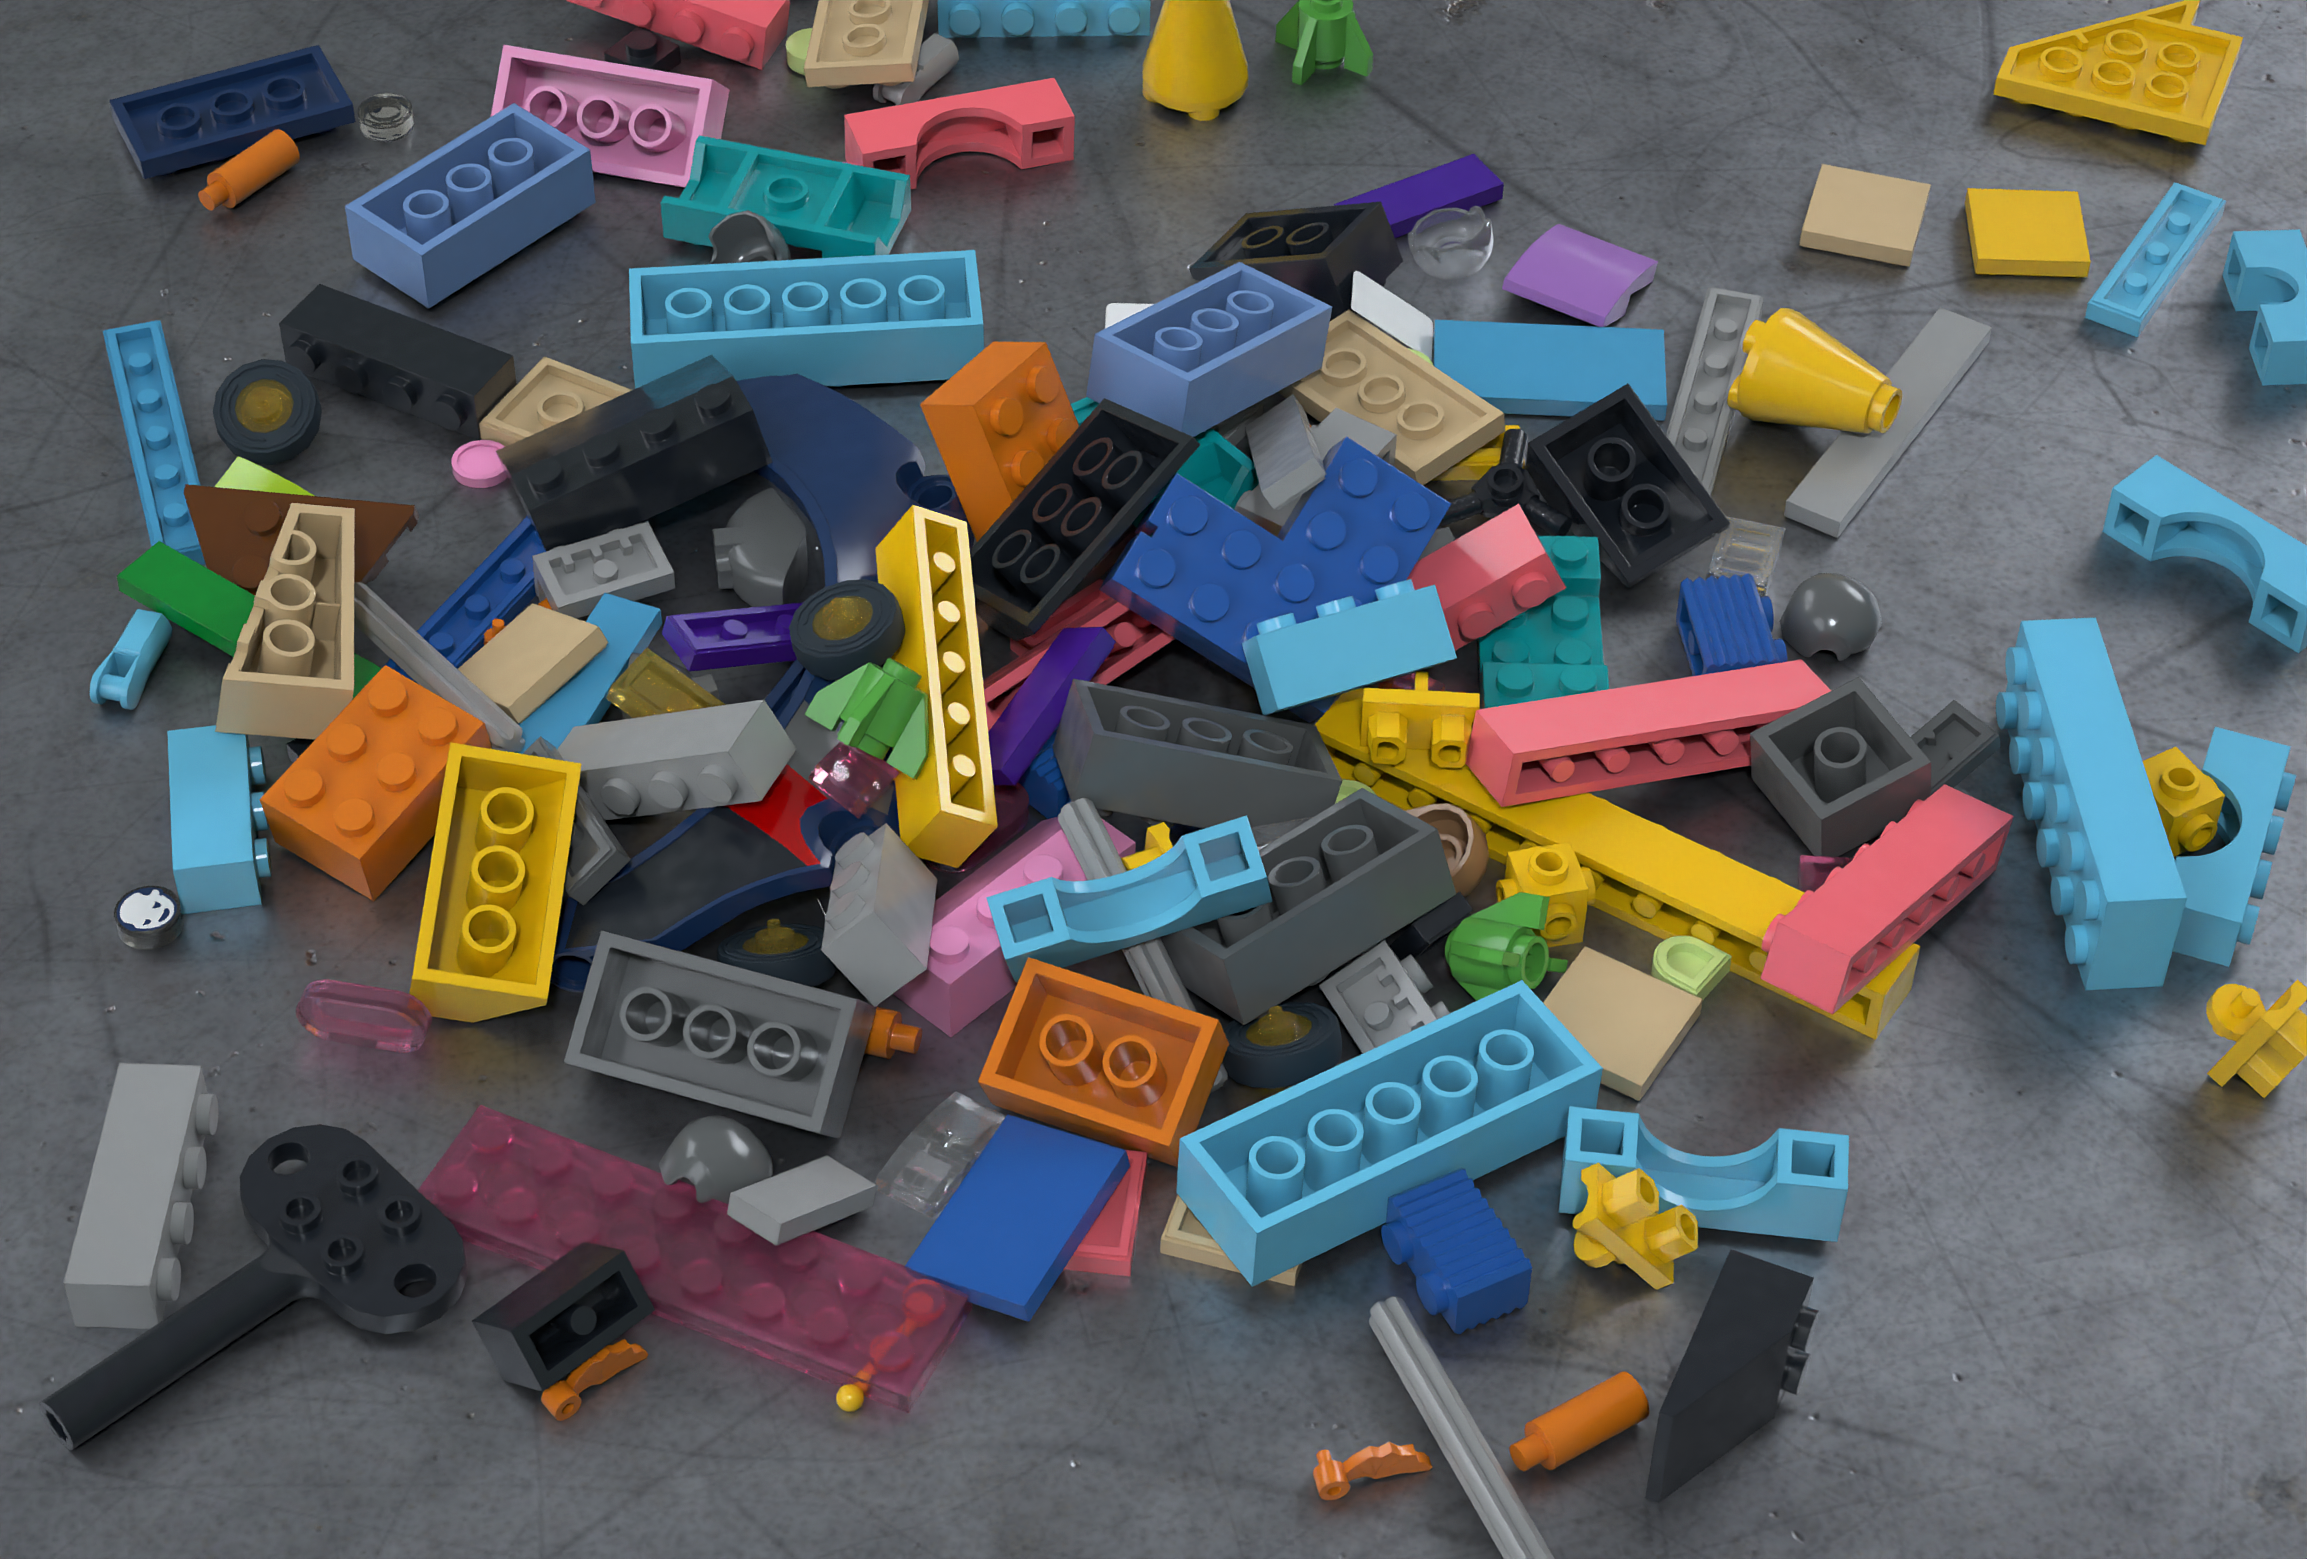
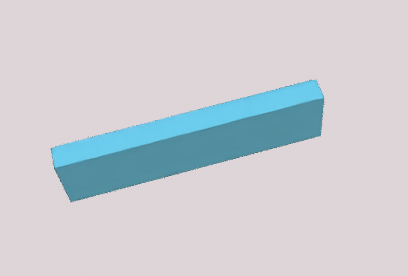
M2174 182L2088 302L2085 318L2138 338L2223 216L2226 201Z

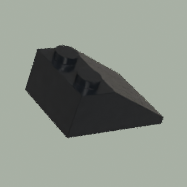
M1370 202L1245 213L1189 270L1193 279L1202 281L1241 262L1332 306L1330 321H1332L1347 310L1357 314V312L1351 309L1353 274L1355 271L1361 272L1383 287L1386 284V278L1403 262L1382 203Z
M1629 383L1528 442L1525 469L1528 471L1538 491L1548 505L1572 518L1570 530L1576 536L1598 537L1600 560L1628 588L1705 543L1730 526L1728 519Z
M1730 1249L1660 1409L1646 1499L1660 1503L1774 1419L1785 1391L1795 1395L1799 1393L1811 1354L1806 1353L1812 1340L1819 1317V1310L1808 1307L1814 1277Z

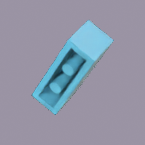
M1412 579L1376 589L1378 601L1356 607L1353 596H1349L1317 606L1319 618L1296 624L1294 614L1290 613L1257 623L1260 635L1243 642L1242 647L1262 714L1267 716L1408 675L1415 671L1432 668L1456 659L1457 656L1436 586L1431 585L1415 590Z
M216 725L167 731L172 864L182 914L262 905L260 878L272 877L268 839H258V831L269 830V824L259 800L265 792H255V785L266 784V769L262 746L250 747L248 734L215 732Z

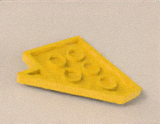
M2183 0L2009 47L1996 77L1993 95L2009 98L2021 104H2034L2064 111L2066 114L2075 117L2084 116L2114 123L2125 129H2139L2168 136L2179 142H2193L2206 146L2236 65L2243 37L2194 26L2200 0Z

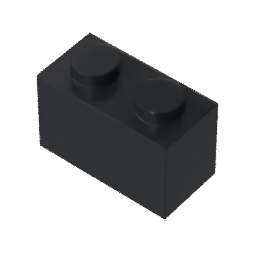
M583 1241L473 1319L472 1323L504 1381L543 1392L654 1312L655 1308L624 1250Z

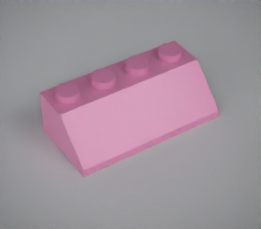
M503 45L491 117L515 103L589 148L593 173L685 188L690 180L695 141L698 136L721 139L730 89L713 79Z
M1058 817L1038 823L938 898L934 903L927 969L893 993V995L949 1037H953L1011 992L1018 983H1015L1005 961L986 897L1050 877L1064 881H1087L1058 821ZM1102 819L1120 858L1134 854L1136 842Z

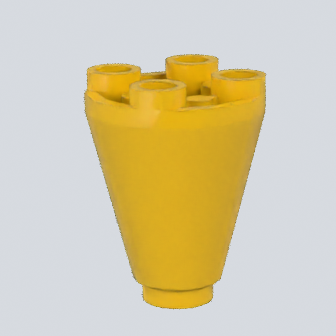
M1164 0L1142 65L1143 96L1146 100L1160 103L1167 108L1188 112V115L1195 120L1208 121L1218 117L1221 108L1231 105L1242 97L1248 87V64L1229 0Z
M1780 308L1770 316L1766 323L1755 320L1750 325L1742 346L1743 352L1748 354L1742 373L1734 380L1727 398L1728 406L1740 411L1743 417L1755 421L1859 433H1871L1873 430L1885 433L1892 426L1901 406L1902 390L1892 386L1890 378L1800 312L1790 308Z

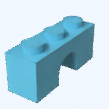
M2300 229L2233 231L2222 276L2235 311H2258L2249 351L2262 386L2307 384V247Z

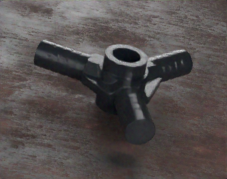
M1509 429L1504 433L1499 464L1492 466L1471 487V492L1447 500L1451 505L1438 527L1479 514L1481 516L1484 515V517L1494 518L1517 504L1520 505L1531 523L1536 524V526L1553 536H1565L1571 528L1572 518L1540 500V494L1528 471L1522 468L1528 436L1520 429Z

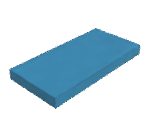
M1435 320L1433 366L1504 414L1572 417L1629 383L1656 421H1665L1667 392L1664 330Z

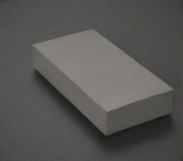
M826 1155L730 1193L727 1215L777 1246L872 1207L877 1185Z

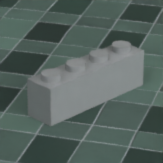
M757 700L575 726L557 751L564 761L582 764L579 784L604 820L761 801L796 751V747L766 701Z
M119 1063L63 1283L75 1327L151 1329L163 1320L167 1301L177 1300L181 1282V1268L177 1258L180 1244L188 1245L192 1238L194 1212L190 1199L193 1189H202L204 1185L206 1153L203 1143L205 1135L215 1134L219 1117L218 1098L216 1094H209L207 1092L202 1065Z

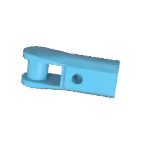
M137 609L134 612L113 650L92 676L89 692L93 703L102 705L108 699L119 701L122 708L127 710L136 708L153 668L172 637V626L162 613Z

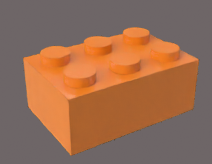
M992 342L920 404L977 542L1079 427L1046 342Z
M385 665L259 799L275 842L374 902L435 835L450 742L492 749L485 722Z
M1028 957L978 1083L992 1105L1125 1150L1147 1152L1148 1158L1178 1167L1179 1140L1196 1131L1229 1042L1219 1019Z

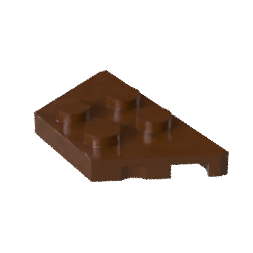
M185 484L183 492L207 568L253 595H256L261 580H264L271 554L291 503L355 509L354 582H361L365 585L376 579L389 562L386 554L405 529L411 532L418 524L419 513L415 505L188 484Z

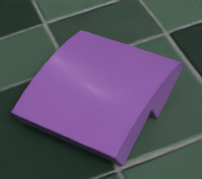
M1557 224L1542 234L1522 254L1504 278L1502 289L1598 327H1606L1625 316L1631 294L1653 282L1658 261Z

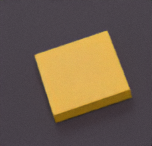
M1967 188L1965 210L1975 274L2088 277L2091 261L2078 192Z

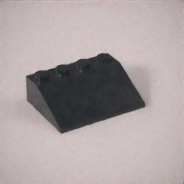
M712 355L496 451L499 461L546 552L555 547L567 546L604 535L616 529L631 527L773 463L751 405L734 376Z
M1104 398L970 550L976 614L989 627L1016 642L1034 635L1197 450L1200 444L1194 437Z

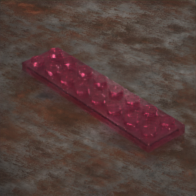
M482 1105L477 1108L418 1189L424 1197L451 1221L464 1241L541 1271L583 1241L624 1250L655 1308L652 1314L836 1386L842 1387L845 1384H855L862 1389L864 1397L908 1414L972 1310V1303H970L968 1294L915 1272L907 1266L814 1231L776 1246L727 1215L728 1204L715 1199L704 1203L698 1202L696 1199V1189L693 1185L680 1180L675 1185H666L662 1174Z

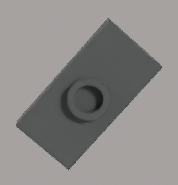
M1955 700L1910 737L1931 761V795L1944 784L1954 788L2001 748L2000 735Z

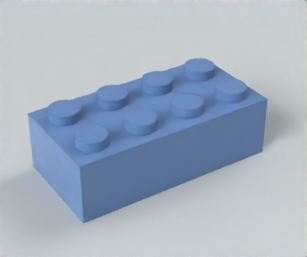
M513 103L347 204L345 211L353 260L422 305L430 308L596 203L591 152L589 148Z
M1238 262L1096 333L1094 336L1086 397L1098 403L1104 398L1194 437L1321 369L1332 306Z

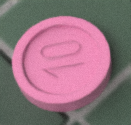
M476 440L462 445L454 452L451 460L455 479L459 483L471 488H488L503 482L508 476L499 461L496 451L505 446L491 440Z

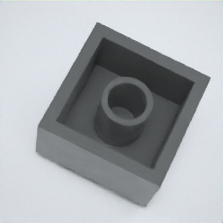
M1859 677L1750 733L1752 780L1821 865L1882 834L1885 827L1891 821L1896 823L1901 821L1916 800L1925 801L1931 796V761Z

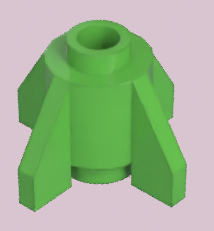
M1298 0L1276 24L1275 42L1297 50L1293 63V83L1302 85L1315 72V68L1333 69L1340 66L1343 62L1345 69L1367 77L1372 72L1373 52L1356 19L1352 0Z
M887 658L883 667L869 662L819 690L804 714L831 731H836L841 720H844L845 722L838 732L837 740L848 746L859 748L881 760L885 758L890 747L894 748L886 763L913 779L918 778L928 758V695L917 687L922 676L891 658Z
M1519 892L1465 918L1449 934L1445 946L1446 962L1450 966L1452 976L1476 1001L1521 980L1530 989L1536 988L1543 980L1546 971L1566 972L1568 960L1549 957L1548 945L1545 939L1541 936H1536L1531 929L1544 930L1550 897Z

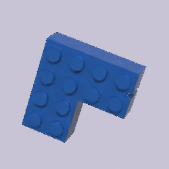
M1347 436L1329 449L1322 461L1327 474L1325 479L1302 494L1277 537L1176 473L1156 495L1134 531L1137 535L1126 544L1099 590L1255 688L1242 643L1260 635L1257 623L1290 613L1294 614L1296 624L1319 618L1317 606L1349 596H1353L1356 607L1378 601L1376 589L1405 581L1451 503ZM1337 695L1288 710L1310 723L1324 715L1331 707Z

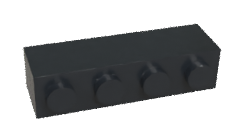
M322 284L313 289L279 323L285 361L299 368L305 375L477 440H481L479 423L517 385L513 355Z

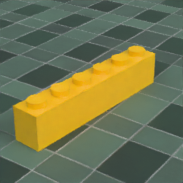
M912 505L875 548L878 583L883 584L898 600L905 624V634L901 646L891 659L921 675L922 678L917 687L928 695V758L917 779H913L894 768L900 839L917 857L958 868L998 827L967 522Z

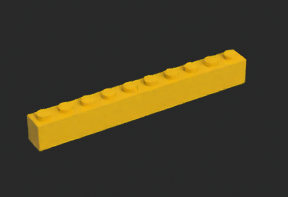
M1362 688L1342 693L1315 724L1341 779L1354 780L1369 786L1378 797L1404 811L1430 804L1445 803L1463 809L1478 823L1486 834L1489 858L1506 865L1507 852L1523 850L1534 846H1548L1571 842L1580 867L1588 866L1594 879L1596 899L1594 905L1591 906L1663 940L1674 936H1692L1713 945L1732 956L1731 972L1870 1038L1877 1039L1912 989L1920 951V945L1915 943L1908 947L1834 1014L1828 1013L1760 979L1768 955L1767 952L1762 950V941L1770 923L1778 914L1786 916L1792 911L1805 892L1590 793L1501 807L1466 764L1462 768L1439 767L1431 761V750L1406 749L1405 760L1400 761L1397 765L1374 764L1371 760L1369 747L1360 746L1364 690Z

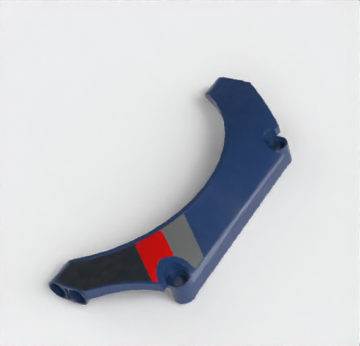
M799 374L764 376L736 381L754 411L773 462L753 472L769 480L790 497L812 523L818 535L824 557L825 587L845 580L867 579L878 583L875 548L912 505L967 522L970 550L973 548L975 536L950 476L931 475L923 477L926 464L919 448L888 423L843 394ZM853 619L843 622L833 628L826 635L825 639L842 640L851 637L863 630L870 620ZM807 669L805 670L791 700L778 718L779 723L796 747V751L761 801L697 809L664 837L631 858L585 905H582L570 896L567 898L560 910L550 979L552 984L570 992H584L601 930L668 949L682 951L741 913L756 906L796 892L830 886L833 880L835 856L840 848L855 835L865 833L869 836L887 823L900 838L894 767L886 763L893 751L892 747L888 750L885 758L881 760L859 748L848 746L837 740L838 732L845 722L844 720H841L836 731H831L804 715L816 693L837 680L811 675Z

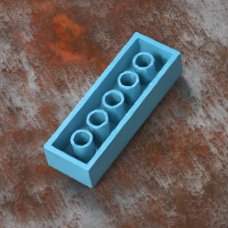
M975 250L629 269L630 331L635 389L710 355L716 358L734 376L736 381L799 374L824 386L834 387L949 380L984 350V324Z
M2096 617L2021 621L2016 646L2009 647L2006 652L2005 667L2008 683L2006 692H1999L1997 695L1996 717L1999 728L2007 729L2010 736L2009 760L2011 770L2015 775L2021 774L2024 783L2023 809L2025 817L2028 821L2035 820L2038 830L2036 849L2039 864L2042 868L2049 867L2052 877L2050 894L2053 912L2055 915H2063L2065 921V950L2068 962L2078 965L2085 991L2163 987L2187 896Z
M1521 980L1180 1138L1176 1193L1253 1287L1386 1223L1388 1197L1460 1168L1466 1170L1468 1178L1475 1180L1566 1136L1569 1106L1596 1109L1603 1068L1524 981Z

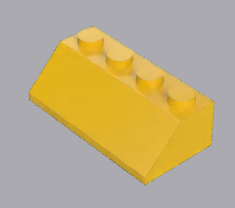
M450 742L406 1013L474 1023L547 1004L581 763Z

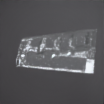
M1727 516L1730 526L1720 534L1709 564L1706 579L1710 576L1718 579L1722 575L1730 578L1734 574L1742 577L1749 573L1754 578L1759 597L1768 596L1785 538L1786 528Z

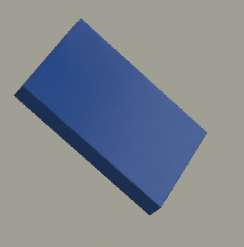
M1007 1114L904 1268L909 1283L1030 1322L1128 1171L1130 1162L1126 1150Z

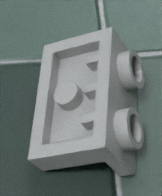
M648 521L624 529H616L607 534L567 546L555 547L550 551L532 556L535 593L539 601L541 602L547 598L552 610L574 618L590 615L604 593L636 601L675 589L674 571Z
M1385 940L1319 985L1362 1054L1451 1013L1442 1000L1434 1006L1430 1005L1424 993L1434 986L1411 954L1400 961Z

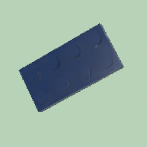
M319 45L109 100L112 118L143 179L158 175H170L177 170L210 161L225 160L232 155L241 153L276 129L285 132L291 139L314 133L328 132L336 127L356 122L353 104Z

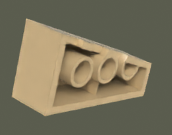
M291 503L271 554L268 570L264 580H261L257 589L252 611L247 623L243 625L238 638L234 657L231 664H228L222 679L215 732L315 740L352 701L354 692V508Z

